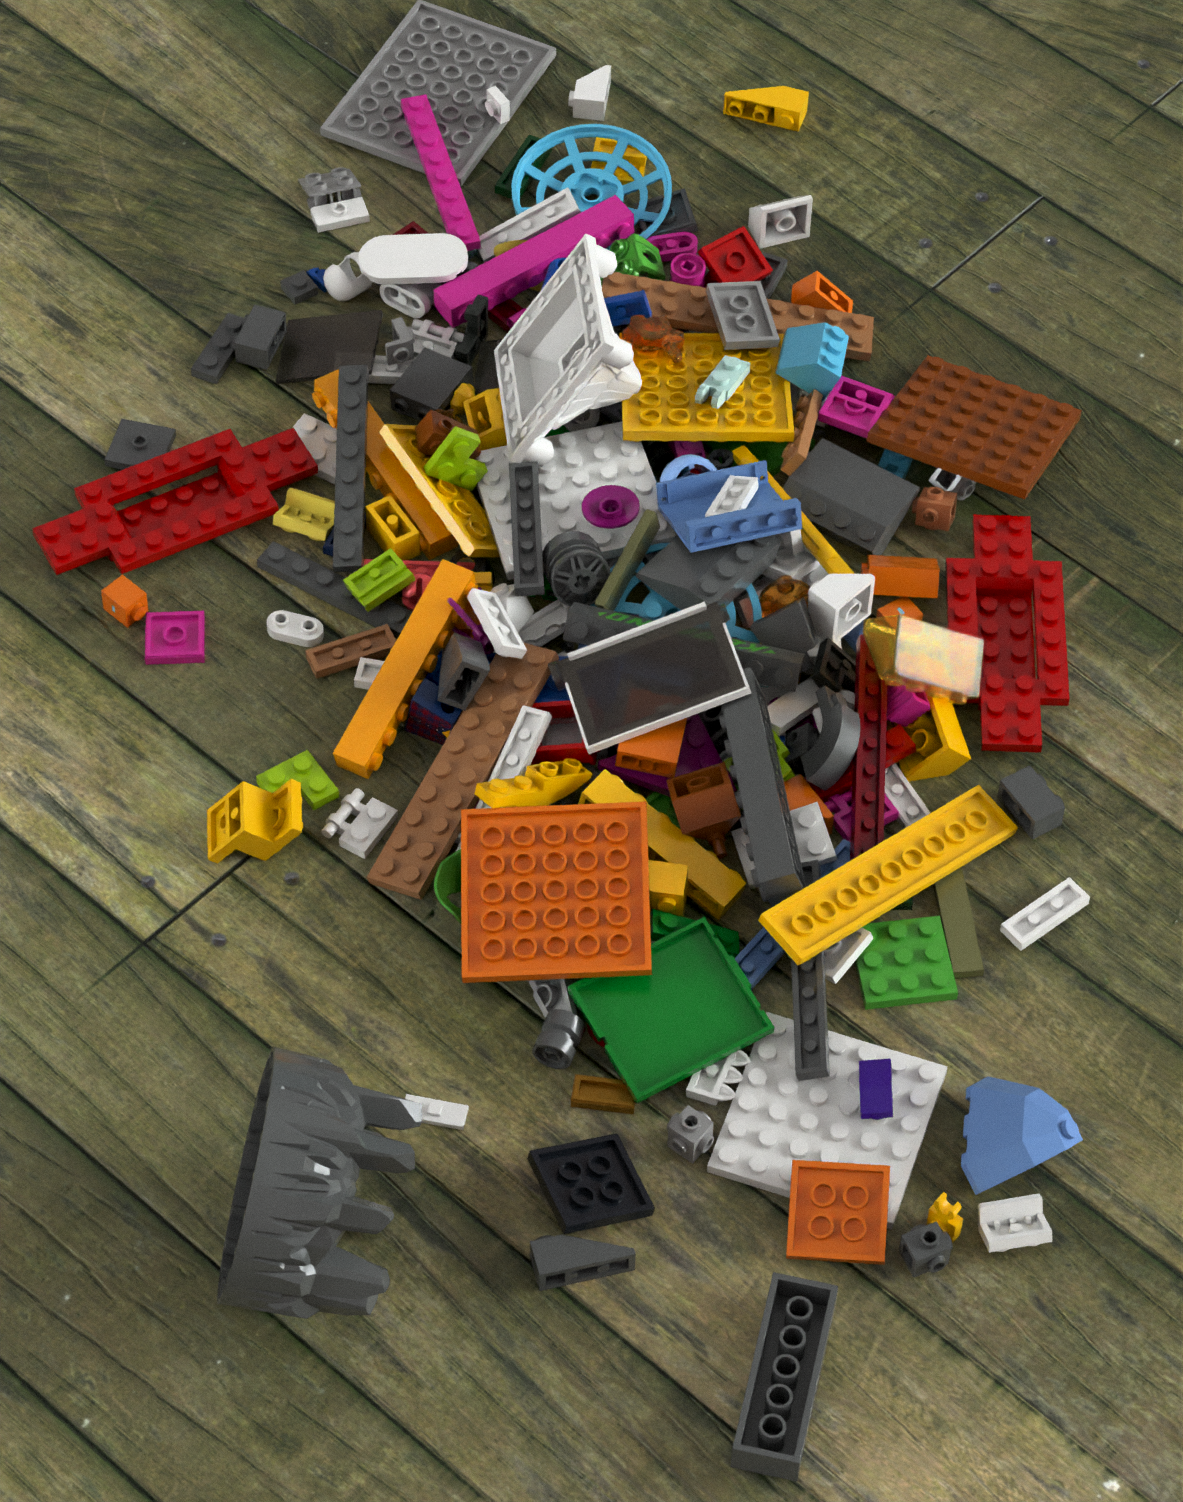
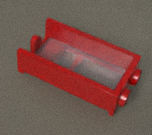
M589 698L586 700L596 730L600 736V729L605 725L604 712L599 710L594 698ZM570 700L533 704L532 708L550 712L552 719L536 750L531 765L541 764L544 761H564L566 758L576 759L581 763L590 762L591 765L596 764L597 752L588 754Z

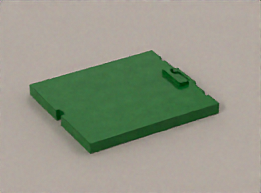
M705 917L651 943L652 975L583 978L568 986V993L598 1042L603 1040L606 1044L604 1046L605 1053L636 1104L774 1032L775 1027L764 1010L760 1011L761 1005L751 991L752 985L733 955L729 956L720 940L714 938L715 932Z

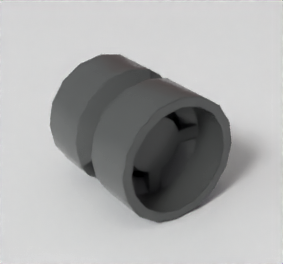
M551 1010L547 1014L542 1025V1032L538 1035L533 1046L532 1053L534 1057L547 1067L554 1069L568 1068L576 1053L574 1047L580 1044L585 1032L586 1025L583 1020L566 1010Z

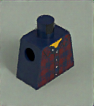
M424 678L411 700L404 730L443 745L463 710L437 701L439 686Z

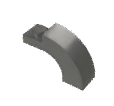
M823 686L816 691L823 719L822 730L814 746L801 756V761L806 779L826 791L841 778L855 755L860 738V718L857 712L847 707V701L841 693L834 692L828 687Z

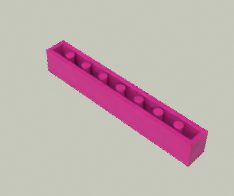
M614 195L433 290L435 308L452 328L466 323L467 320L464 319L465 310L468 304H473L478 294L488 297V311L491 310L494 306L514 298L517 294L544 281L550 263L557 258H567L585 234L595 237L596 244L605 249L615 240L629 237L634 233V214Z

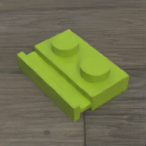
M390 548L343 579L346 588L365 607V610L369 612L414 582L415 577Z

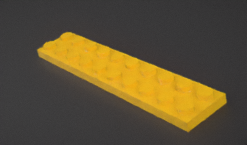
M977 785L763 912L758 921L799 966L1010 838L1019 827L982 787Z

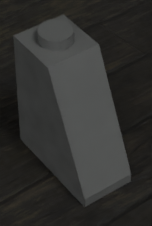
M457 633L452 635L442 651L437 701L464 711L466 710L490 672V666L481 642Z

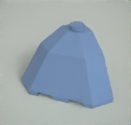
M989 1076L966 1088V1100L970 1102L969 1114L964 1116L963 1138L967 1140L966 1153H963L961 1156V1167L975 1195L1039 1165L1083 1140L1078 1126L1072 1119L1069 1111L1040 1088Z

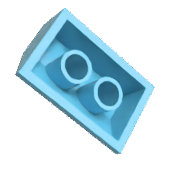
M826 322L787 328L784 333L776 374L809 394L816 389L823 394L822 401H824L841 378L849 336L841 328L831 326Z

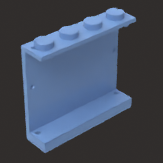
M766 460L656 483L658 510L691 553L802 529L801 502L797 498L784 501L768 483ZM730 475L758 477L759 488L746 509L705 517L707 510Z

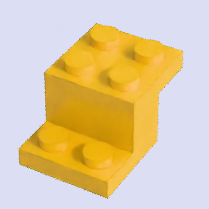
M290 779L275 792L271 793L242 781L207 810L208 860L218 864L237 849L266 861L294 838L298 837L303 829L301 783Z

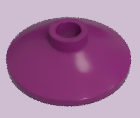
M605 485L595 488L582 501V514L584 518L592 525L605 529L620 528L631 523L637 517L640 510V503L636 494L630 489L618 485Z

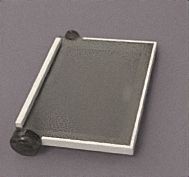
M717 601L708 605L705 602L699 603L567 653L568 658L548 663L558 691L567 689L588 754L751 694L725 623L731 619L724 603L718 605Z

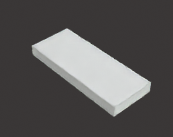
M406 1094L405 1099L422 1104V1123L458 1130L464 1129L469 1110L468 1105Z

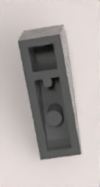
M563 1234L556 1236L544 1235L534 1241H530V1260L539 1291L635 1270L636 1254L634 1248Z

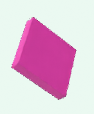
M204 611L146 612V665L205 663Z

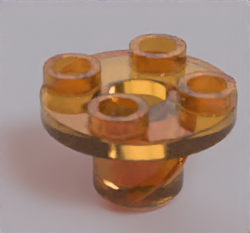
M789 575L778 577L775 582L767 585L758 597L762 618L803 597L808 607V590L811 586L803 581L793 579Z

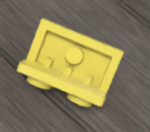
M289 488L286 494L285 505L274 514L272 525L281 527L286 532H297L307 535L315 541H326L334 526L335 501Z

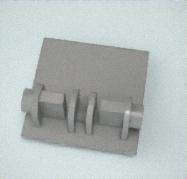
M344 167L334 168L330 173L325 174L309 173L305 175V178L298 179V182L309 196L307 198L309 209L327 204V198L329 204L334 203L332 193H335L336 202L341 201V197L342 201L361 197L360 182L350 169Z

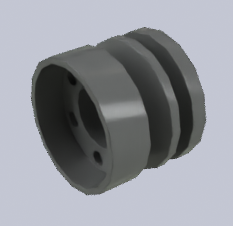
M566 531L551 539L543 550L544 575L555 597L561 603L572 606L573 602L586 605L594 604L611 573L597 542L590 535L583 532Z

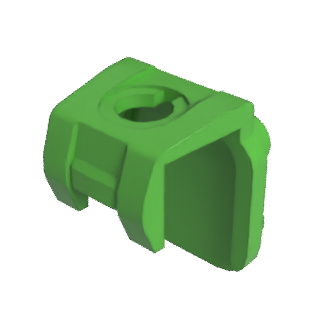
M634 233L628 239L615 240L611 244L610 251L615 253L617 267L614 272L634 276L647 272L648 277L651 279L665 280L666 276L659 249L649 241ZM643 253H646L650 256L646 258V256H644Z

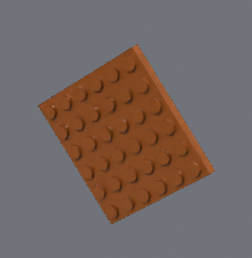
M927 355L870 429L866 442L1025 500L1080 420L1082 410L1076 409L1068 403L1051 400L1045 395L1023 390L1017 385L998 381L992 376L973 372L967 367L945 362L942 358Z

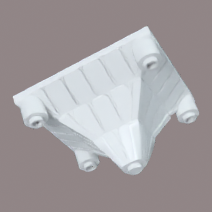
M588 234L582 237L494 350L509 461L514 463H521L524 460L526 462L538 461V467L548 464L553 458L554 449L552 448V442L544 439V437L551 429L556 430L588 409H597L629 399L632 395L637 394L642 386L641 374L633 361L634 352L632 345L615 334L602 293L600 277L606 278L614 273L617 267L616 255L614 252L597 245L595 237Z

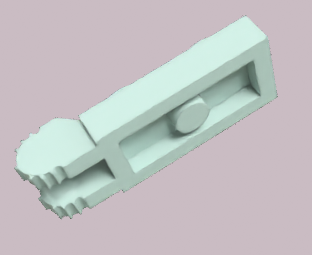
M725 355L698 388L695 395V403L703 404L709 396H712V408L719 409L725 401L729 400L750 373L751 363L740 360L737 357Z

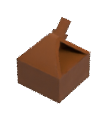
M725 762L666 780L682 834L707 840L708 844L713 847L718 859L726 857L728 854L724 844L726 841L725 835L741 817V813Z

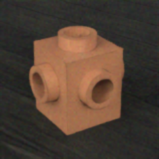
M924 487L920 496H916L912 505V513L916 514L915 525L924 526L929 530L949 531L955 519L957 493L944 491L939 487Z

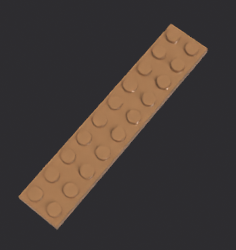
M614 272L602 280L604 298L645 290L652 316L649 320L639 322L702 333H719L706 294V288ZM767 299L778 334H784L787 328L826 322L831 326L841 328L849 336L845 358L870 361L874 317Z
M524 643L527 651L522 659L502 657L496 653L489 665L490 672L466 710H463L367 875L370 884L422 900L436 875L440 863L446 858L461 832V809H474L479 800V797L474 794L477 783L488 782L522 706H533L557 664L559 656L556 651Z

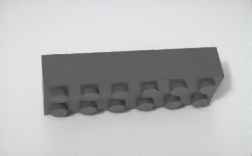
M773 1272L733 1443L730 1467L797 1482L838 1293L837 1285Z

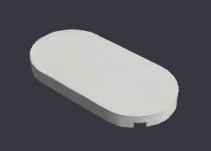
M446 233L382 235L372 238L362 246L358 254V262L361 273L377 284L442 283L455 279L457 274L466 269L468 265V252L466 245L461 239Z

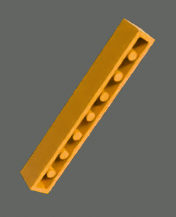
M339 369L315 379L314 392L312 393L316 406L318 408L322 407L330 426L336 429ZM368 401L366 471L369 474L372 486L376 490L379 489L384 497L391 495L420 533V552L423 551L428 560L458 547V541L447 531L445 523L432 510L430 502L425 495L416 488L414 480L401 467L400 461L394 452L386 446V441L379 433L385 424Z
M442 559L336 746L333 756L338 767L366 779L370 778L373 770L377 771L383 760L382 754L387 746L393 744L396 738L397 727L401 721L404 722L407 719L413 696L428 672L432 673L438 661L437 656L451 639L453 627L462 621V618L447 602V599L452 598L465 611L464 608L468 602L467 595L472 588L478 589L474 571Z

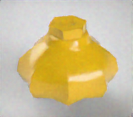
M461 383L459 388L454 391L453 398L450 401V412L452 414H465L463 402L475 396L474 386Z

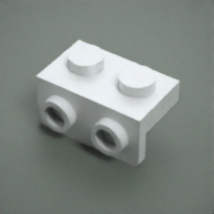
M1040 1194L978 1204V1231L989 1253L996 1251L1004 1252L1008 1249L1038 1246L1039 1244L1052 1242V1230L1043 1214V1200Z

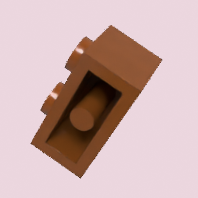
M430 410L415 427L418 451L432 456L455 426L478 434V430ZM480 444L469 458L476 460L481 454Z

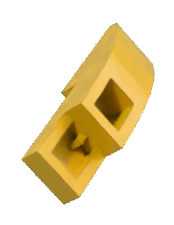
M566 758L564 761L557 762L544 761L541 764L528 765L525 776L518 775L509 779H492L488 782L477 783L474 794L492 809L500 807L548 806L580 788L591 779L592 773L576 759Z

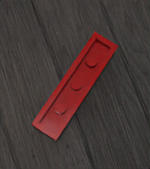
M901 724L886 731L885 769L917 751L916 744ZM853 759L841 778L826 791L809 782L804 777L823 803L828 801V797L835 794L840 795L850 789L853 777Z

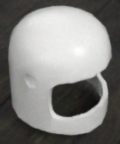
M359 252L347 255L339 265L332 264L325 270L323 277L325 288L338 301H348L372 286V281L365 274L361 273L356 278L350 266V258L359 265Z

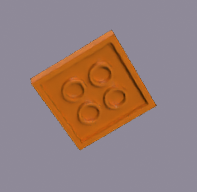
M792 1160L786 1259L885 1265L890 1166Z

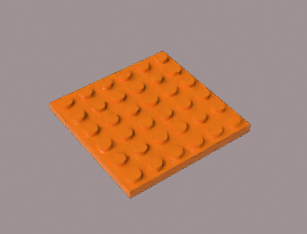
M646 801L461 809L462 982L477 983L652 975Z

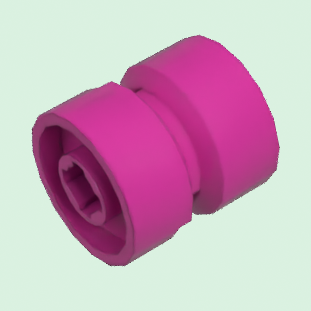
M692 253L677 255L671 262L670 281L705 288V261L702 257Z

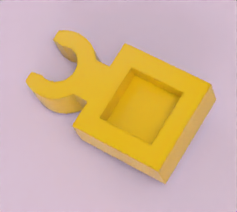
M943 1192L929 1208L926 1225L937 1221L942 1232L946 1231L953 1243L961 1233L963 1218L957 1214L962 1206L959 1202L954 1206L951 1205L946 1199L947 1194Z

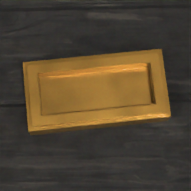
M575 1074L571 1107L634 1115L636 1102L622 1080Z

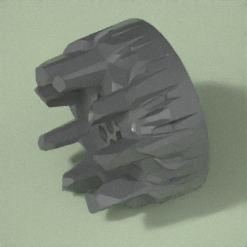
M273 1046L266 1061L258 1088L238 1171L222 1253L217 1304L305 1319L318 1312L347 1316L371 1315L378 1299V1294L386 1292L390 1285L388 1270L342 1248L336 1247L345 1231L378 1234L394 1218L392 1208L355 1197L357 1190L355 1182L359 1178L360 1169L407 1173L415 1168V1152L408 1143L383 1137L377 1132L364 1129V1127L367 1125L391 1130H406L420 1127L422 1123V1104L353 1085L345 1071L327 1059Z

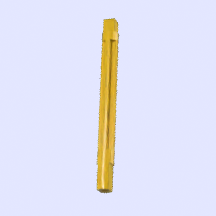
M745 445L732 451L734 461L738 466L759 462ZM767 471L768 483L783 501L791 499ZM801 511L802 543L828 574H855Z

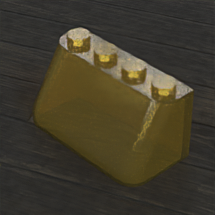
M903 615L864 620V638L879 678L884 679L886 685H905L907 691H926L928 697L949 698L948 702L953 704H966L968 699L979 698L984 640Z

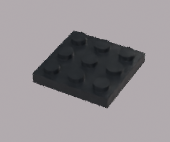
M617 1133L529 1151L527 1160L563 1234L653 1215L655 1207Z

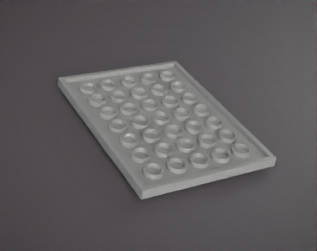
M418 0L320 127V135L425 174L401 108V99L426 94L461 187L508 123L507 121L500 124L494 116L488 114L485 107L487 89L496 85L510 101L511 119L556 57V48L426 1Z

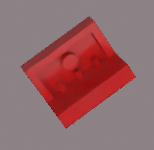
M745 226L717 239L698 251L699 256L702 257L709 269L705 277V287H707V283L759 281L769 276L773 271Z

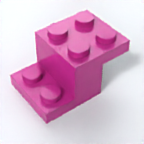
M841 375V378L820 409L818 421L867 439L870 429L896 396Z

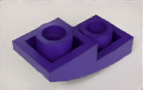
M891 1059L859 1061L861 1119L879 1120L893 1117Z

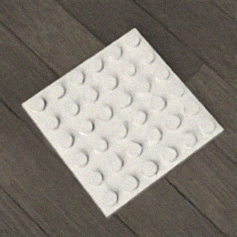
M622 421L544 437V439L552 442L554 455L548 464L538 467L542 552L546 544L556 535L566 531H580L590 535L597 542L605 559L619 557L647 509L657 513L660 529L651 545L671 542L677 537L673 528L658 510L656 480L641 441L623 440ZM506 445L481 451L476 460L485 463L488 471L476 486L507 580L514 579L509 463L514 462L509 461L508 447ZM605 485H618L628 488L636 494L639 499L640 510L637 517L631 523L620 528L605 529L592 525L584 518L582 514V501L595 488Z
M766 1012L775 1027L774 1032L754 1043L749 1056L751 1063L745 1066L742 1074L744 1080L738 1084L735 1092L736 1098L732 1100L708 1162L707 1172L790 1198L792 1160L890 1166L887 1228L892 1230L943 1085L947 1066L828 1031L830 1076L798 1081L795 1071L794 1020ZM891 1059L893 1117L879 1120L861 1119L859 1061Z

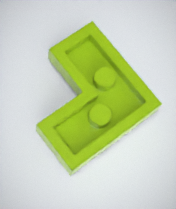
M455 426L424 465L426 475L472 491L488 471L485 463L469 458L481 443L479 435Z
M308 750L256 776L258 786L271 793L275 792L290 779L300 782L301 795L313 810L339 798L338 788Z

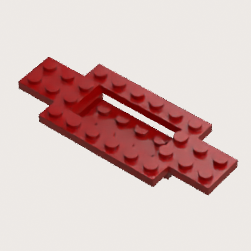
M294 428L244 447L240 445L232 430L227 429L74 488L75 496L83 509L32 528L33 535L56 575L108 556L111 562L114 561L120 573L124 574L274 515L279 510V506L270 492L317 474L318 465ZM217 465L218 472L119 511H116L113 506L119 502Z
M973 514L974 558H946L945 562L950 698L952 702L978 703V710H980L981 751L1041 753L1042 728L1040 705L1068 706L1070 699L1062 561L1033 560L1030 516ZM1032 591H1033V606H1034V625H1035V645H1036L1037 679H1036V677H1035V657H1034L1033 618H1032V599H1031V597H1032Z

